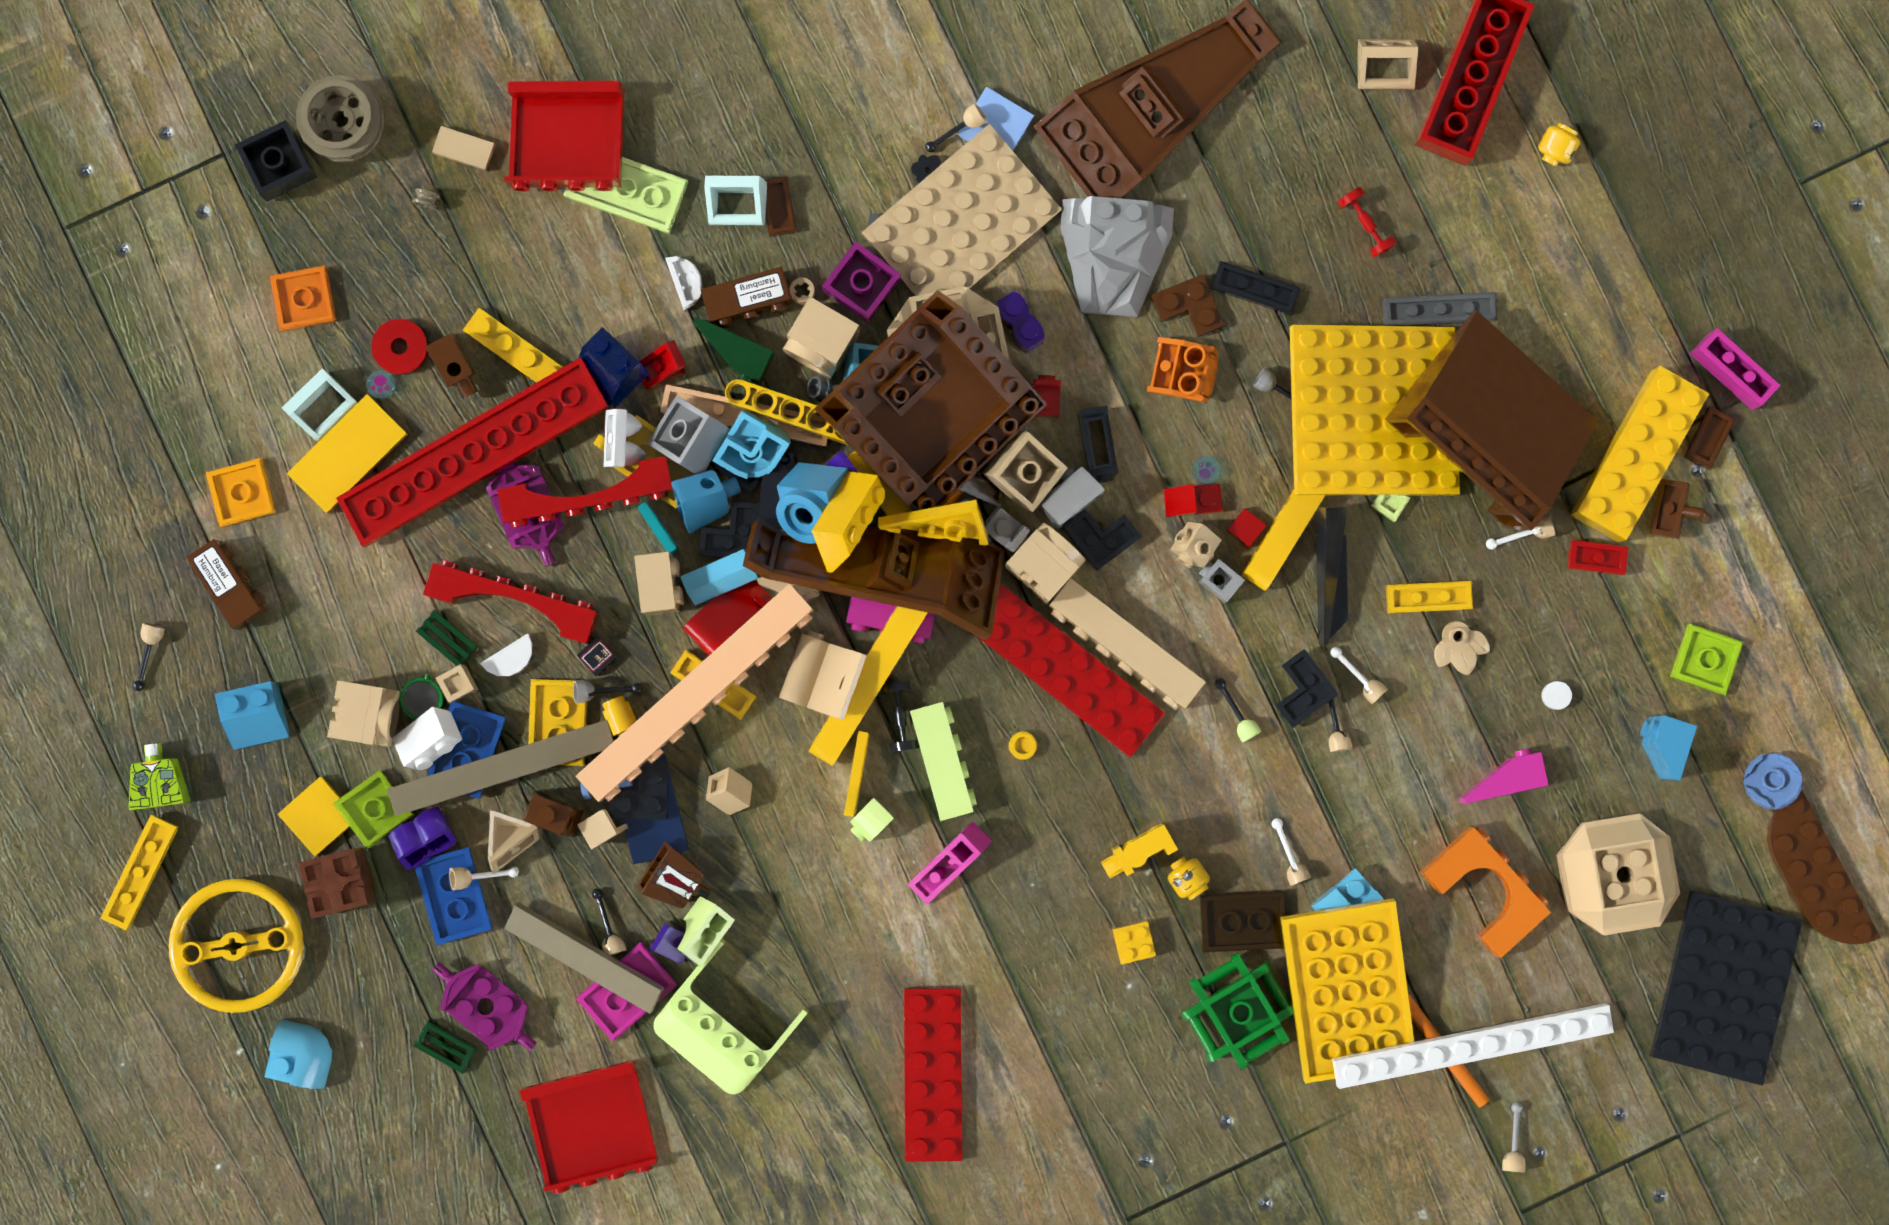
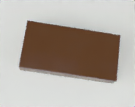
M787 176L765 180L767 182L765 215L769 237L797 233Z
M1711 406L1708 407L1684 458L1708 470L1711 469L1735 418Z

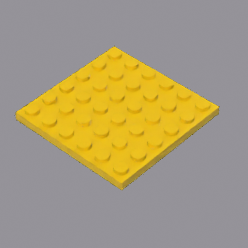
M1290 326L1294 495H1460L1459 468L1424 437L1405 438L1385 420L1392 409L1455 334V327Z

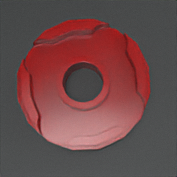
M402 318L389 320L382 324L374 333L371 343L372 355L377 364L388 373L406 375L414 372L423 365L428 355L425 348L428 345L427 337L424 331L412 321ZM398 340H405L408 346L406 352L399 355L395 354L393 351L394 343Z

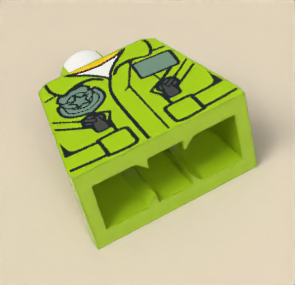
M161 743L144 745L146 762L131 764L129 810L191 803L178 759H163Z

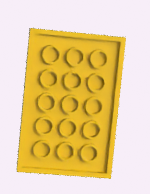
M1394 898L1280 917L1302 1075L1305 1084L1335 1079L1332 1058L1414 1042L1397 907Z

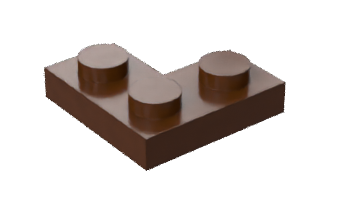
M1203 274L1150 296L1161 322L1187 312L1197 338L1224 327Z

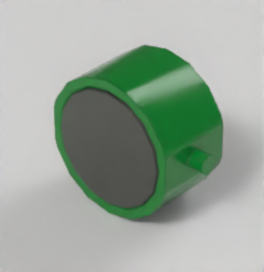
M425 674V678H416L409 681L401 691L400 705L410 718L417 719L431 707L444 709L446 705V697L436 681L430 680L431 675Z

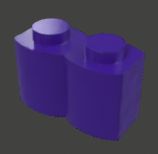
M1013 291L997 301L1001 322L1008 329L1012 330L1013 340L1020 350L1029 353L1043 344L1045 339L1044 330L1039 321L1029 314L1028 305L1018 292Z
M439 807L423 811L414 821L399 825L389 834V839L398 860L407 870L422 865L432 855L444 852L457 841L447 817Z

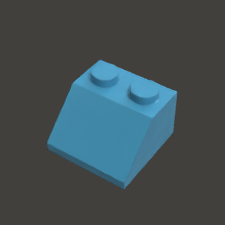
M269 681L215 694L220 722L233 750L290 738L279 682Z
M1665 715L1650 716L1649 720L1644 721L1640 736L1643 737L1641 744L1659 779L1664 781L1681 780L1697 726Z

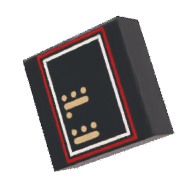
M598 636L577 654L595 676H598L617 658Z

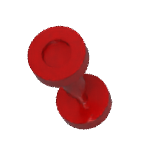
M1360 186L1346 194L1337 203L1341 209L1351 204L1359 214L1357 218L1368 234H1372L1378 243L1369 251L1372 257L1376 258L1396 245L1397 241L1394 236L1382 241L1375 230L1377 226L1367 211L1364 212L1357 202L1358 199L1365 195L1364 190Z

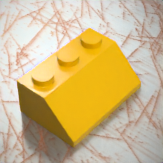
M848 471L812 529L827 572L836 570L850 556L856 544L860 542L861 536L868 524L872 522L873 516L880 504L884 502L885 490L878 475Z

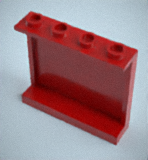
M508 81V94L512 97L509 176H504V181L514 191L527 192L530 188H540L542 191L553 192L557 191V188H568L570 191L580 192L584 191L585 188L596 187L595 189L598 191H612L613 187H621L625 89L619 81Z
M635 1060L523 1087L520 1090L522 1102L525 1101L542 1169L545 1182L544 1192L552 1190V1194H559L570 1190L569 1185L580 1183V1187L590 1186L597 1183V1178L608 1176V1180L618 1179L625 1176L624 1171L635 1169L636 1173L653 1169L652 1164H656L659 1160Z

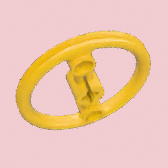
M246 879L219 881L196 892L181 907L175 917L169 938V958L172 970L183 989L202 1005L228 1013L248 1012L259 1009L281 996L296 977L304 950L301 924L289 902L271 887ZM240 891L260 896L271 903L285 921L284 926L276 927L263 933L249 935L244 931H234L225 934L221 940L209 942H184L183 940L186 926L193 913L207 900L226 892ZM276 931H280L284 935L285 940L282 946H277L273 941V935ZM254 941L259 942L257 944L242 946L239 949L226 948L221 950H214V948L231 945V943L235 942L241 944ZM192 945L199 949L197 960L191 959L188 954L189 948ZM266 949L273 951L289 950V959L280 978L265 992L248 999L229 1000L214 996L199 986L188 971L189 965L201 963L206 959L224 957L229 961H236L248 957L254 951Z

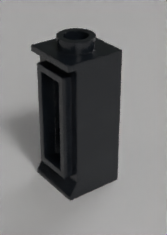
M1101 406L1079 410L1078 418L1087 471L1098 483L1112 481V476L1117 475L1119 471L1108 407ZM1102 420L1109 464L1096 466L1089 422Z

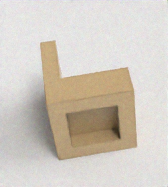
M460 664L436 677L448 703H452L470 692L474 693L479 690L466 665Z
M728 767L709 776L706 801L728 815L734 814L750 807L752 783Z
M606 809L577 824L591 849L629 829L627 824L616 828Z

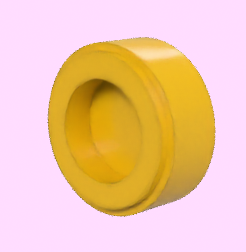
M1018 732L1009 741L1010 753L1020 760L1031 758L1037 750V741L1028 732Z

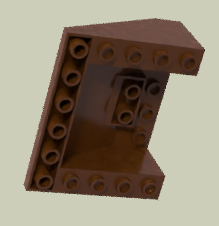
M937 290L814 409L912 511L939 507L946 503L1030 422L1047 403L964 309Z
M1473 311L1385 418L1405 438L1424 437L1495 501L1487 511L1507 529L1531 531L1551 508L1599 422L1478 311Z

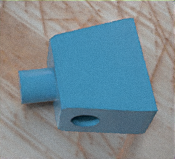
M713 470L671 482L679 515L689 534L728 514L727 498L741 493L735 477L720 482L716 472Z

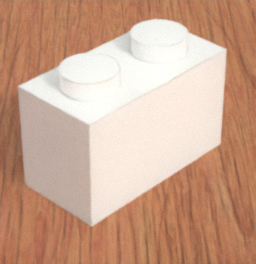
M431 707L392 738L403 766L421 771L431 767L435 760L443 754L452 751L453 746L463 740L451 711Z

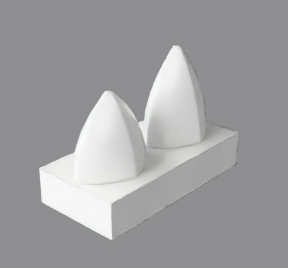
M606 410L604 467H625L641 461L647 455L638 445L626 441V437L634 435L642 428L640 421L627 413V410Z

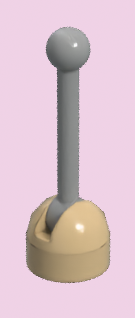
M1515 1102L1511 1106L1514 1112L1512 1151L1504 1156L1502 1170L1525 1172V1158L1518 1152L1519 1116L1523 1106L1521 1103Z

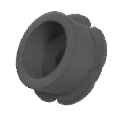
M822 374L811 377L807 384L809 397L814 398L817 402L823 401L832 392L830 379Z

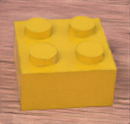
M1148 921L1112 929L1121 965L1156 956Z

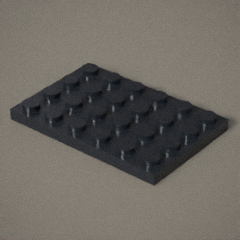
M1690 891L1650 1056L1763 1086L1803 920Z

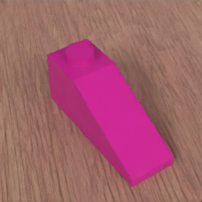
M1532 748L1515 751V757L1507 758L1459 797L1460 803L1466 804L1549 786L1542 753H1533Z
M972 821L907 885L928 905L988 847L992 840Z

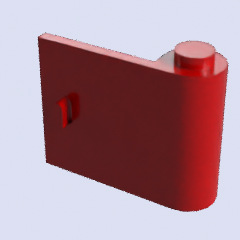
M753 580L714 597L685 624L683 630L709 656L773 598Z

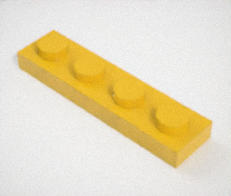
M478 308L463 329L465 333L535 383L563 368L481 308Z
M150 815L104 909L101 919L124 930L130 929L179 826L156 815Z

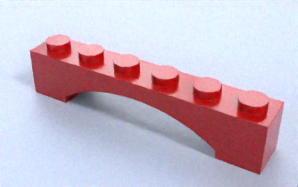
M666 456L638 461L639 467L627 478L607 489L588 495L575 497L547 496L527 490L526 484L496 489L503 523H510L511 528L528 525V519L538 518L539 522L555 520V514L566 512L567 517L584 514L583 508L593 506L595 511L612 508L611 503L623 501V506L640 503L639 497L649 495L651 500L668 497L667 492L673 491Z
M442 560L441 565L432 563L423 592L424 596L454 605L456 599L474 595H496L515 599L534 607L546 615L560 629L559 636L587 645L591 641L599 615L597 611L593 610L594 605L579 600H577L576 605L565 602L566 596L550 592L549 597L538 594L539 588L523 584L522 589L511 586L512 580L496 576L495 581L484 578L485 572L469 568L468 573L457 570L459 564Z

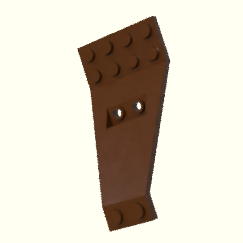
M1244 0L1224 18L1074 90L1033 127L1088 197L1123 199L1143 182L1256 65L1277 48L1282 41L1250 0ZM1140 89L1145 93L1143 100L1138 98V91ZM1157 111L1162 114V120L1160 122L1156 121L1155 119V113Z
M758 518L751 527L743 566L769 580L937 614L986 641L992 636L1005 549L989 540V545H979V539L963 537L961 542L946 538L918 536V531L901 529L900 533H893L887 530H880L879 527L865 529L860 542L856 544L850 556L836 570L827 572L817 543L807 544L799 542L785 531H781Z

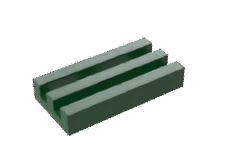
M433 610L428 619L426 618L422 626L415 631L456 666L463 665L478 648L474 642L436 610ZM435 619L463 641L469 649L465 651L433 624ZM428 628L431 629L462 657L460 659L456 658L431 637L426 630Z
M430 1020L426 1022L413 1045L462 1074L466 1071L468 1064L478 1047ZM429 1029L468 1050V1053L465 1054L429 1034ZM424 1038L462 1059V1064L422 1043Z

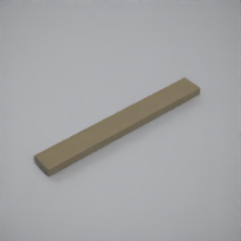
M604 720L388 788L387 792L394 814L398 816L603 751L614 740L608 722Z

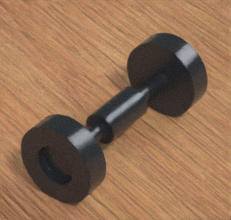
M910 681L888 683L882 686L883 693L894 692L896 707H893L896 727H899L901 742L890 744L891 752L919 748L918 740L907 741L905 726H907L905 706L901 704L900 691L911 689Z

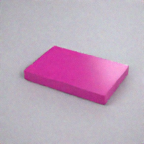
M642 942L619 960L664 987L658 1002L678 986L677 982ZM596 982L576 997V1000L612 1042L646 1013V1011Z

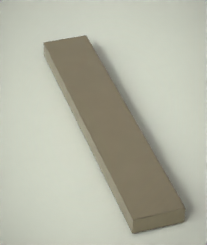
M519 902L514 906L504 927L507 931L649 1014L654 1010L664 989L662 985Z

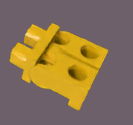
M1160 823L1129 840L1122 848L1119 845L1111 849L1113 855L1101 861V864L1109 878L1121 872L1128 876L1134 873L1133 868L1141 867L1147 858L1163 849L1167 855H1170L1177 851L1178 848L1165 825Z

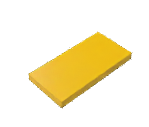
M366 394L287 475L325 513L329 514L339 504L336 498L356 487L408 434Z

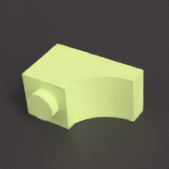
M873 798L850 821L853 825L850 830L862 842L865 839L871 842L894 817L876 798Z
M700 896L683 919L686 921V931L677 949L695 964L702 967L735 920L716 904Z

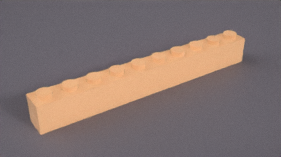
M788 584L575 777L598 802L604 799L608 802L621 792L618 787L626 779L629 783L642 773L640 767L647 760L653 763L664 753L661 748L670 741L671 744H674L685 734L682 729L691 722L695 725L706 715L704 709L708 705L713 703L716 706L728 695L725 690L732 684L736 687L749 676L746 671L754 664L757 668L770 657L767 652L775 645L778 648L782 647L791 638L788 633L796 626L801 629L813 618L810 614L814 611L812 607L791 584Z

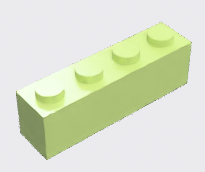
M941 702L910 711L940 821L973 812L972 806L977 805L973 788L967 790L964 780L969 778L966 762H959L957 751L962 750L958 734L952 735L949 724L954 723L950 706L944 708V704Z

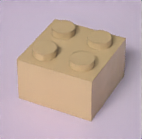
M1020 430L998 451L982 471V474L1020 508L1034 512L1068 467L1029 432Z
M669 552L634 556L641 613L651 616L680 612V605H684L683 589L677 586L676 577H681L679 560L674 558Z

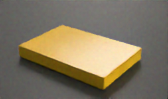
M531 679L528 744L587 726L588 702L575 703L573 680ZM586 756L559 765L586 766Z

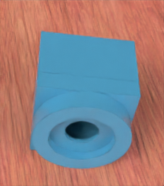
M798 462L777 485L780 501L776 507V515L779 524L789 536L802 543H816L812 529L846 476L848 468Z

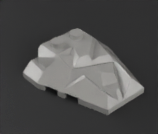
M1089 196L1086 199L1071 198L1062 200L1060 230L1064 238L1068 262H1070L1073 282L1082 314L1138 317L1172 237L1174 208L1154 205L1151 201Z

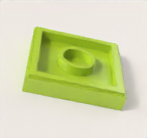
M1687 624L1670 677L1725 696L1744 642L1693 624Z
M381 770L333 803L367 850L389 835L399 825L414 817L412 811L395 816L387 789L393 786Z

